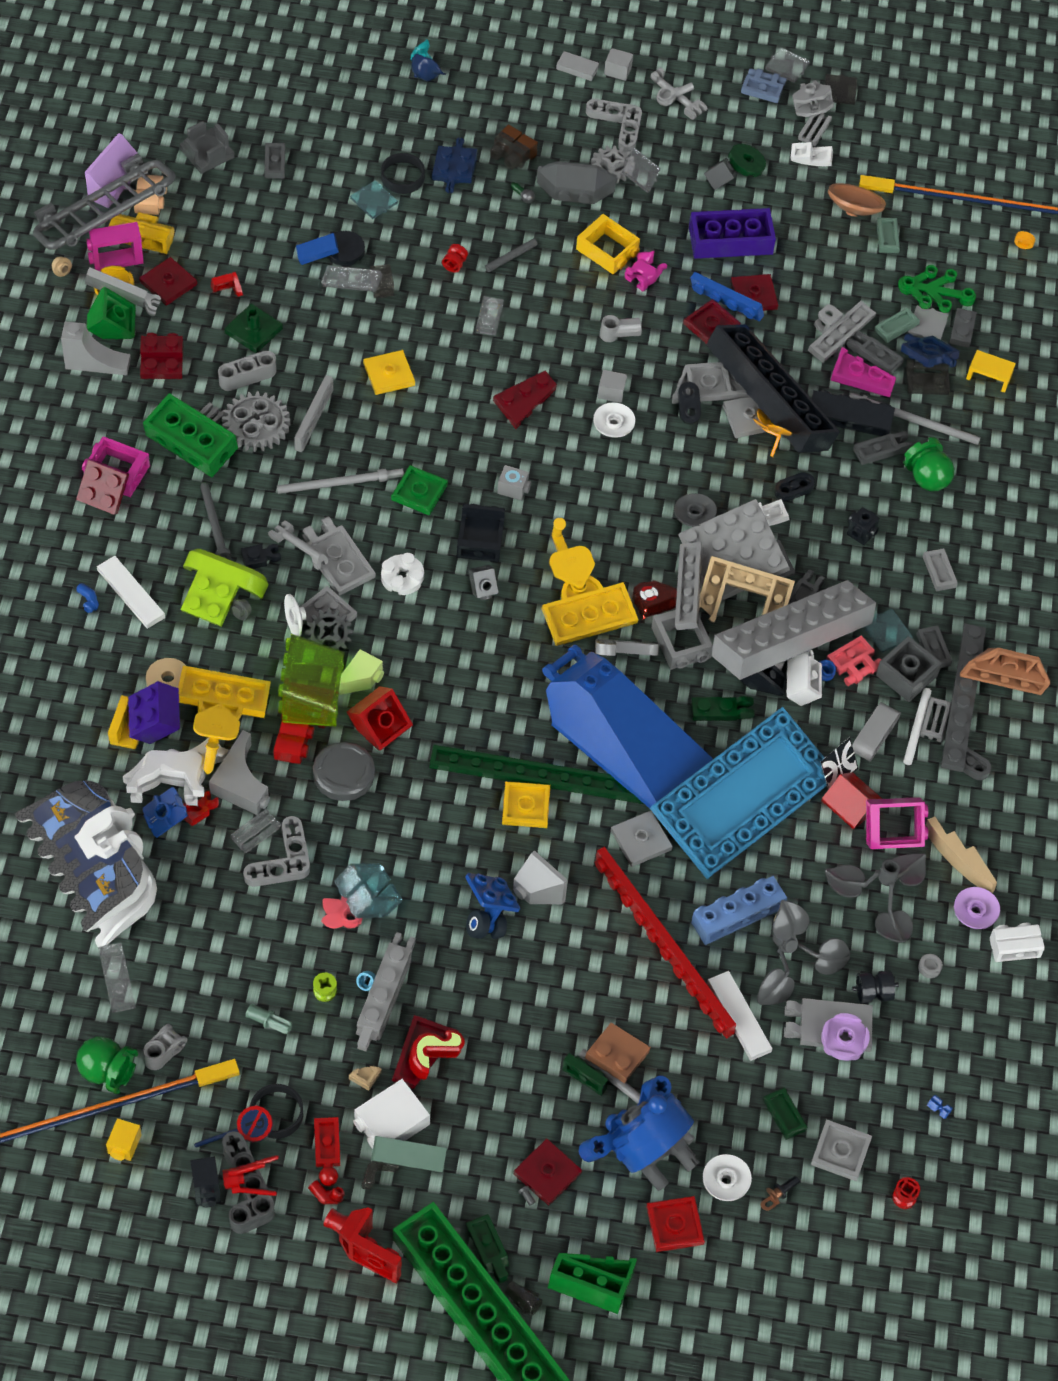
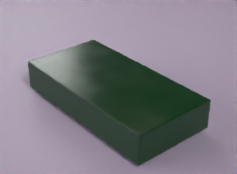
M785 1087L763 1097V1102L785 1140L807 1131L808 1127Z

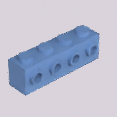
M774 876L767 879L761 878L754 885L748 888L742 887L728 897L722 896L709 906H700L693 912L691 924L704 945H707L778 912L781 900H787V896Z

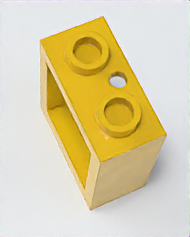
M602 214L577 236L576 250L611 274H614L619 269H623L631 258L637 256L640 251V238ZM604 234L625 247L615 258L594 245Z

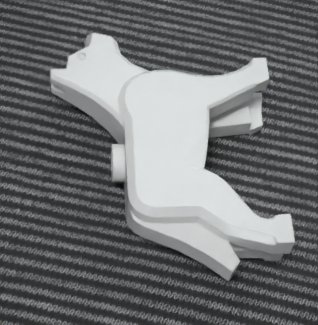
M209 737L198 746L185 752H178L175 749H169L168 751L151 750L147 752L141 761L123 776V782L127 784V793H131V802L142 803L143 792L157 787L160 783L184 787L185 804L198 806V797H204L205 794L204 787L201 784L206 776L203 766L207 749L205 745L208 743ZM218 744L219 749L217 750L215 764L222 762L229 752L228 749L221 747L220 744Z

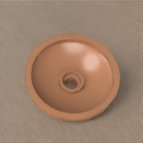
M836 183L830 185L828 189V194L833 202L850 216L877 214L883 211L886 206V202L882 197L859 186Z

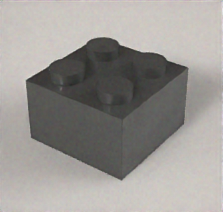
M908 636L880 661L876 676L906 701L910 702L938 677L942 663Z

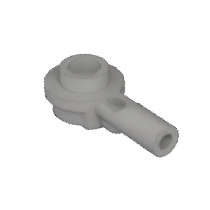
M691 82L679 88L663 87L657 93V102L662 106L671 105L677 96L694 90V86Z

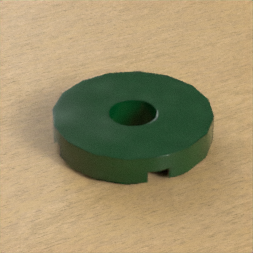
M737 144L732 147L728 154L731 166L743 176L754 175L753 177H758L766 167L764 156L750 145Z

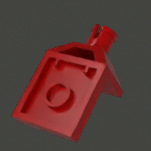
M367 1207L351 1211L349 1216H345L332 1208L327 1214L323 1226L339 1234V1241L348 1258L397 1284L401 1277L402 1257L391 1248L385 1249L379 1246L374 1239L368 1237L373 1228V1209Z

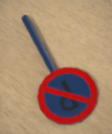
M250 1106L239 1115L236 1129L194 1144V1147L197 1148L220 1140L232 1131L242 1134L246 1141H261L272 1130V1117L265 1108Z

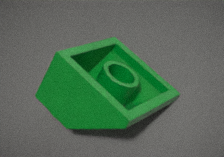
M104 286L87 314V330L101 339H133L135 337L136 305Z

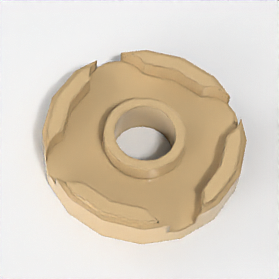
M175 658L157 660L150 665L146 672L147 687L159 681L178 688L182 667L186 665ZM165 676L174 677L171 682L162 680Z

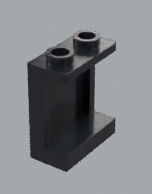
M463 504L456 558L499 562L505 508Z

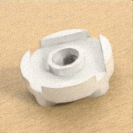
M413 554L395 555L382 563L381 581L388 591L392 592L393 590L398 592L399 595H408L416 592L421 587V583L424 580V568L421 562L414 558ZM399 572H406V577L398 576Z

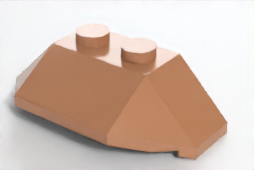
M988 648L970 660L960 672V677L1037 695H1042L1050 685V679L1039 657L1002 648Z

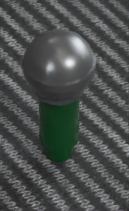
M511 183V188L521 196L523 202L531 203L534 201L535 194L532 190L524 189L518 183Z

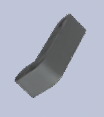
M232 1131L223 1137V1152L230 1168L255 1162L242 1134ZM232 1145L238 1147V1154L235 1153ZM259 1169L244 1173L245 1184H240V1187L248 1188L251 1185H257L259 1189L268 1190ZM242 1193L245 1201L234 1205L229 1211L230 1227L238 1234L249 1232L269 1223L275 1214L272 1196ZM260 1206L269 1207V1210L266 1212H260L257 1209ZM238 1216L246 1217V1220L243 1222H237L234 1219Z

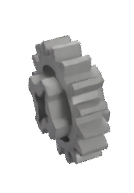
M606 146L605 150L599 148L598 153L594 152L591 159V165H597L611 174L617 175V184L619 179L626 181V177H631L634 167L633 157H629L630 152L624 153V148L617 150L616 146H613V149Z

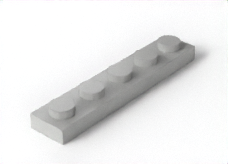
M701 542L680 544L675 614L676 630L698 628L703 553Z

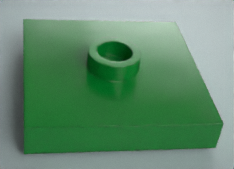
M409 465L391 495V500L430 516L446 489L448 480Z

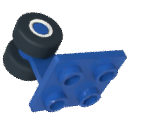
M467 873L465 876L480 905L485 907V911L474 910L470 913L466 922L467 933L470 937L478 939L484 938L488 933H491L493 939L504 937L507 930V921L505 916L500 914L501 911L519 912L520 906L510 891L507 882L501 877Z

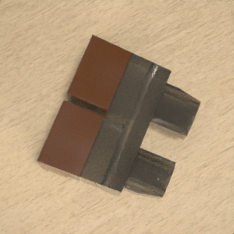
M508 124L495 137L494 146L490 149V157L495 160L504 157V164L507 168L513 170L518 166L522 169L528 159L532 160L537 156L538 142L525 134L522 135V132Z

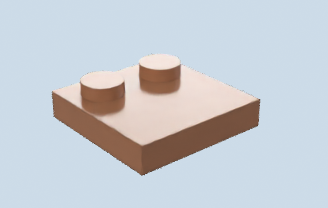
M610 1023L587 1051L585 1059L621 1082L626 1083L648 1055L651 1047L613 1023Z

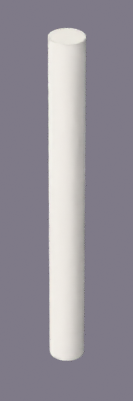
M924 688L922 691L903 761L906 765H911L913 762L932 692L929 688Z

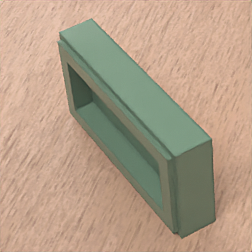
M877 217L879 253H899L900 244L897 218Z
M905 308L877 324L874 331L888 343L918 326L920 320L908 308Z

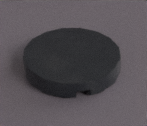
M351 231L334 233L339 253L327 256V258L331 259L332 263L340 266H351L363 258L365 243L361 236Z

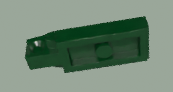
M489 1214L466 1222V1229L488 1274L493 1272L498 1284L508 1281V1273L505 1269L506 1266H509L508 1255Z

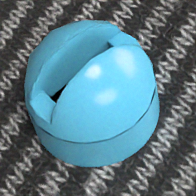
M363 971L357 976V986L363 991H369L376 975L371 971ZM368 977H370L369 984H368V985L365 984V982L367 981Z

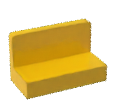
M121 695L108 730L109 741L111 745L136 749L139 740L129 737L128 697Z

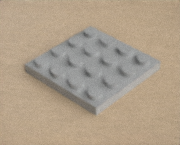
M756 499L699 524L700 526L692 527L678 534L682 544L702 543L701 585L703 584L711 556L777 576L790 570ZM726 585L721 601L745 590Z

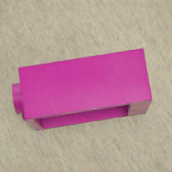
M137 222L89 231V239H86L88 251L91 252H88V259L90 264H94L96 270L101 271V269L108 266L127 267L144 264L142 241ZM131 242L132 248L98 253V248Z
M103 436L99 443L94 445L89 459L102 463L105 456L109 455L132 464L127 472L129 473V478L123 494L131 498L150 467L149 454ZM86 458L83 462V471H85L87 461L89 460L88 458Z
M920 797L866 800V844L870 849L925 847V840L928 839V827L925 826V818L928 817L927 804ZM914 806V836L880 838V808Z

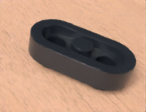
M685 382L678 389L679 415L686 424L697 422L701 416L699 388L693 382ZM686 389H691L692 395H687ZM688 409H692L694 411L693 416H690L688 414Z
M806 472L782 479L776 483L775 496L779 500L790 501L809 494L814 489L815 479Z

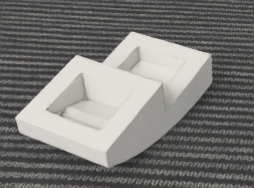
M811 142L792 143L791 161L812 166H832V146L812 147Z
M782 499L762 506L761 502L758 503L769 526L789 520V515Z

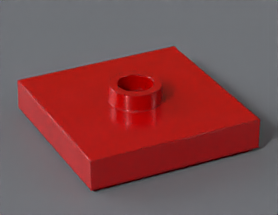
M695 1196L647 1203L646 1208L656 1252L704 1245L705 1241Z

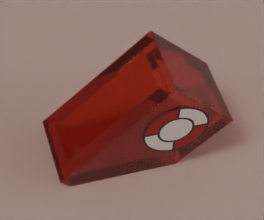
M655 580L642 582L634 586L632 599L641 617L644 619L676 608L677 588Z

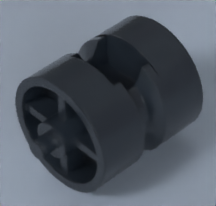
M891 970L879 971L875 977L869 972L857 973L856 986L852 987V991H857L858 1000L861 1004L872 1003L876 997L879 1001H893L895 999V987H899V983H894Z

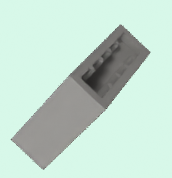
M64 322L61 341L65 369L128 375L131 360L130 354L114 351L100 344L91 336L85 323Z
M242 730L210 779L209 789L211 794L258 815L261 809H265L269 804L268 786L258 781L247 766L246 757L251 747V734Z

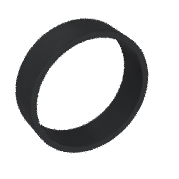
M397 153L384 160L381 167V180L388 190L398 194H408L418 190L424 183L425 167L418 157L408 153ZM409 163L416 166L422 175L413 183L397 184L390 181L384 172L393 164Z
M271 1084L256 1092L250 1106H255L260 1098L273 1092L286 1093L297 1101L300 1107V1114L296 1122L283 1130H271L267 1136L272 1139H281L290 1136L300 1127L303 1120V1102L300 1095L293 1088L284 1084Z

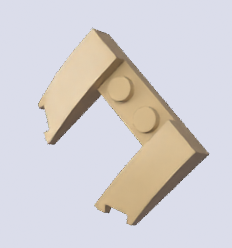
M711 556L700 592L699 608L704 609L710 615L708 620L715 623L725 586L729 585L766 596L762 615L788 605L795 581Z

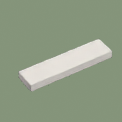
M116 556L97 566V571L147 629L165 618V613Z
M727 971L708 979L707 983L711 991L736 1023L735 1034L750 1061L771 1053L772 1047L730 972Z

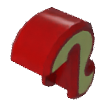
M447 1030L443 1037L430 1032L419 1035L413 1042L409 1054V1065L412 1072L418 1078L426 1080L430 1070L429 1058H457L465 1044L464 1037L455 1030Z

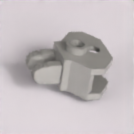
M817 80L806 85L805 83L800 84V90L792 95L797 116L809 117L826 113L834 107L831 87L819 84Z

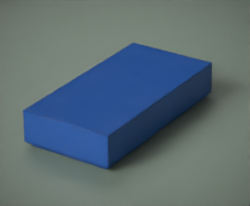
M334 233L296 245L301 265L339 253Z

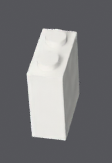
M403 1079L354 1109L355 1119L353 1122L359 1132L364 1131L367 1135V1141L372 1149L375 1136L406 1141L430 1125V1114Z

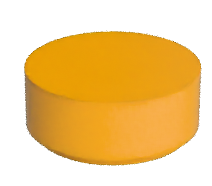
M1021 231L1016 234L1014 243L1021 249H1031L1034 246L1035 237L1029 232Z

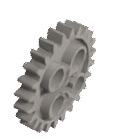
M259 391L256 392L255 396L248 392V397L246 398L240 394L239 401L233 398V405L227 404V410H223L222 427L236 435L238 448L244 445L245 451L249 447H253L254 452H256L257 447H260L262 451L265 450V446L273 449L272 443L279 445L280 439L285 440V433H289L290 413L287 412V406H282V400L275 402L274 395L267 398L266 392L263 396L259 395Z

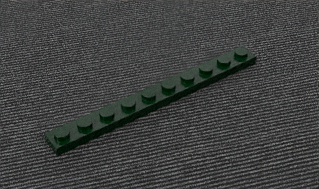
M439 745L433 746L429 767L432 769L509 782L550 785V789L644 804L610 774Z

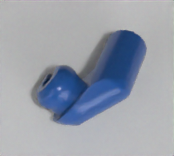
M84 583L79 584L76 590L87 600L83 604L84 610L87 613L96 611L99 603L95 591Z

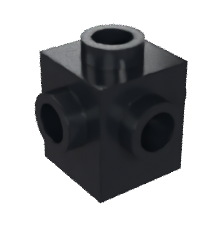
M862 507L857 513L853 512L849 517L847 535L860 544L865 545L878 533L880 518L874 512Z

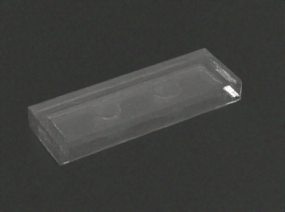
M327 265L321 284L324 287L376 292L383 274L379 270Z
M122 943L98 947L112 1013L136 1008Z

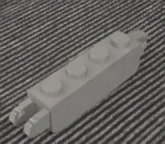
M397 932L393 942H389L357 1022L356 1035L360 1036L357 1049L367 1052L371 1040L377 1041L381 1039L410 967L416 938L410 936L405 948L399 946L402 941V933Z

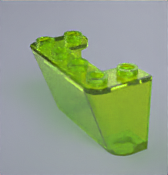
M291 633V638H286V651L288 653H284L283 666H286V668L281 670V681H284V683H279L278 697H282V700H279L278 713H282V723L336 727L341 674L344 672L345 652Z

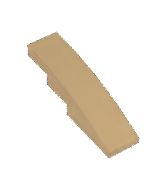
M936 817L928 819L925 826L928 827V837L936 849L971 883L993 894L997 881L975 847L972 846L966 849L955 831L946 834Z

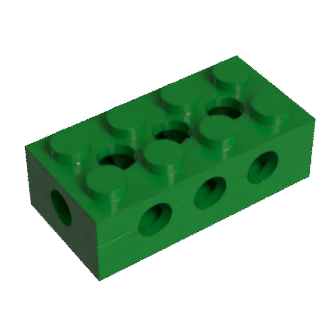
M170 393L143 422L147 437L211 478L238 449L235 434Z

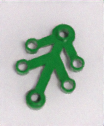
M928 265L925 272L915 277L903 276L898 282L900 292L905 295H912L919 302V306L922 309H929L933 300L939 306V310L942 313H949L952 302L948 299H943L940 295L959 298L960 304L967 307L972 306L976 298V294L971 288H965L960 291L941 287L956 281L957 271L954 269H948L944 276L924 284L921 282L928 278H935L938 271L936 266ZM920 291L926 292L929 296H923Z

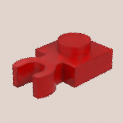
M206 791L204 797L198 800V806L186 805L184 803L183 805L186 806L188 814L184 820L191 826H194L209 816L210 810L218 807L219 798L216 797L210 800L211 792Z

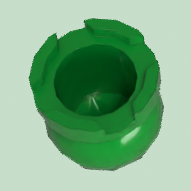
M935 437L928 438L929 442L923 444L917 442L910 447L904 454L906 460L903 461V464L909 471H913L915 482L920 487L933 492L948 487L953 480L955 468L952 459L942 452L943 446L940 441Z
M94 1037L85 1041L78 1049L76 1057L77 1069L88 1082L95 1084L106 1083L108 1091L119 1094L120 1086H127L135 1071L137 1064L133 1063L134 1056H138V1051L130 1046H125L121 1049L117 1042L108 1037Z

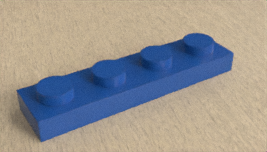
M694 272L690 277L692 288L696 293L704 294L714 299L717 303L720 302L733 311L737 310L749 319H755L760 322L764 317L761 303L697 272Z

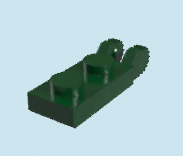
M692 697V717L694 721H737V719H750L755 716L753 709L741 708L737 710V707L752 706L754 704L752 697Z

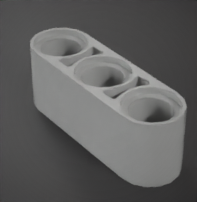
M262 351L221 365L218 370L219 386L225 391H232L273 377L276 374L275 354L271 351Z
M880 702L852 745L854 753L871 762L894 728L901 712Z

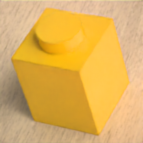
M117 1118L106 1143L108 1154L112 1158L120 1161L124 1159L132 1160L142 1136L140 1125Z

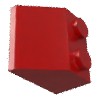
M379 686L347 711L357 731L379 751L413 726L392 688Z

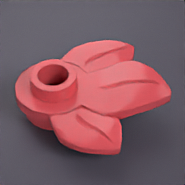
M345 889L341 900L324 898L323 909L327 915L322 918L321 922L333 929L343 926L346 928L358 927L363 920L362 912L359 909L360 900L358 896L350 889ZM353 916L355 919L348 920L347 918Z

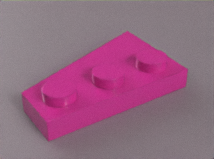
M842 347L831 376V381L890 397L896 377L877 366H869L863 362V358L859 356L855 358L848 354L847 349Z

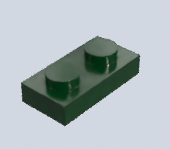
M570 1053L563 1061L562 1070L602 1096L607 1090L608 1085L606 1075L598 1069L594 1070L589 1067L579 1056L574 1057Z

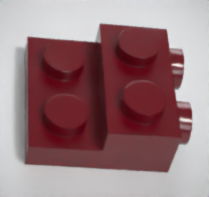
M148 333L146 336H141L140 378L182 379L183 336H179L176 333H169L167 336Z

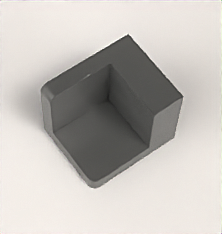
M726 157L709 168L704 175L713 189L716 190L735 178L737 173Z

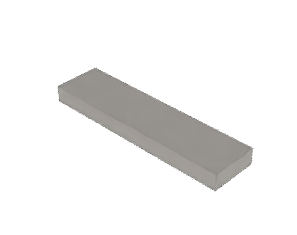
M325 375L294 437L296 451L302 452L333 392V377Z

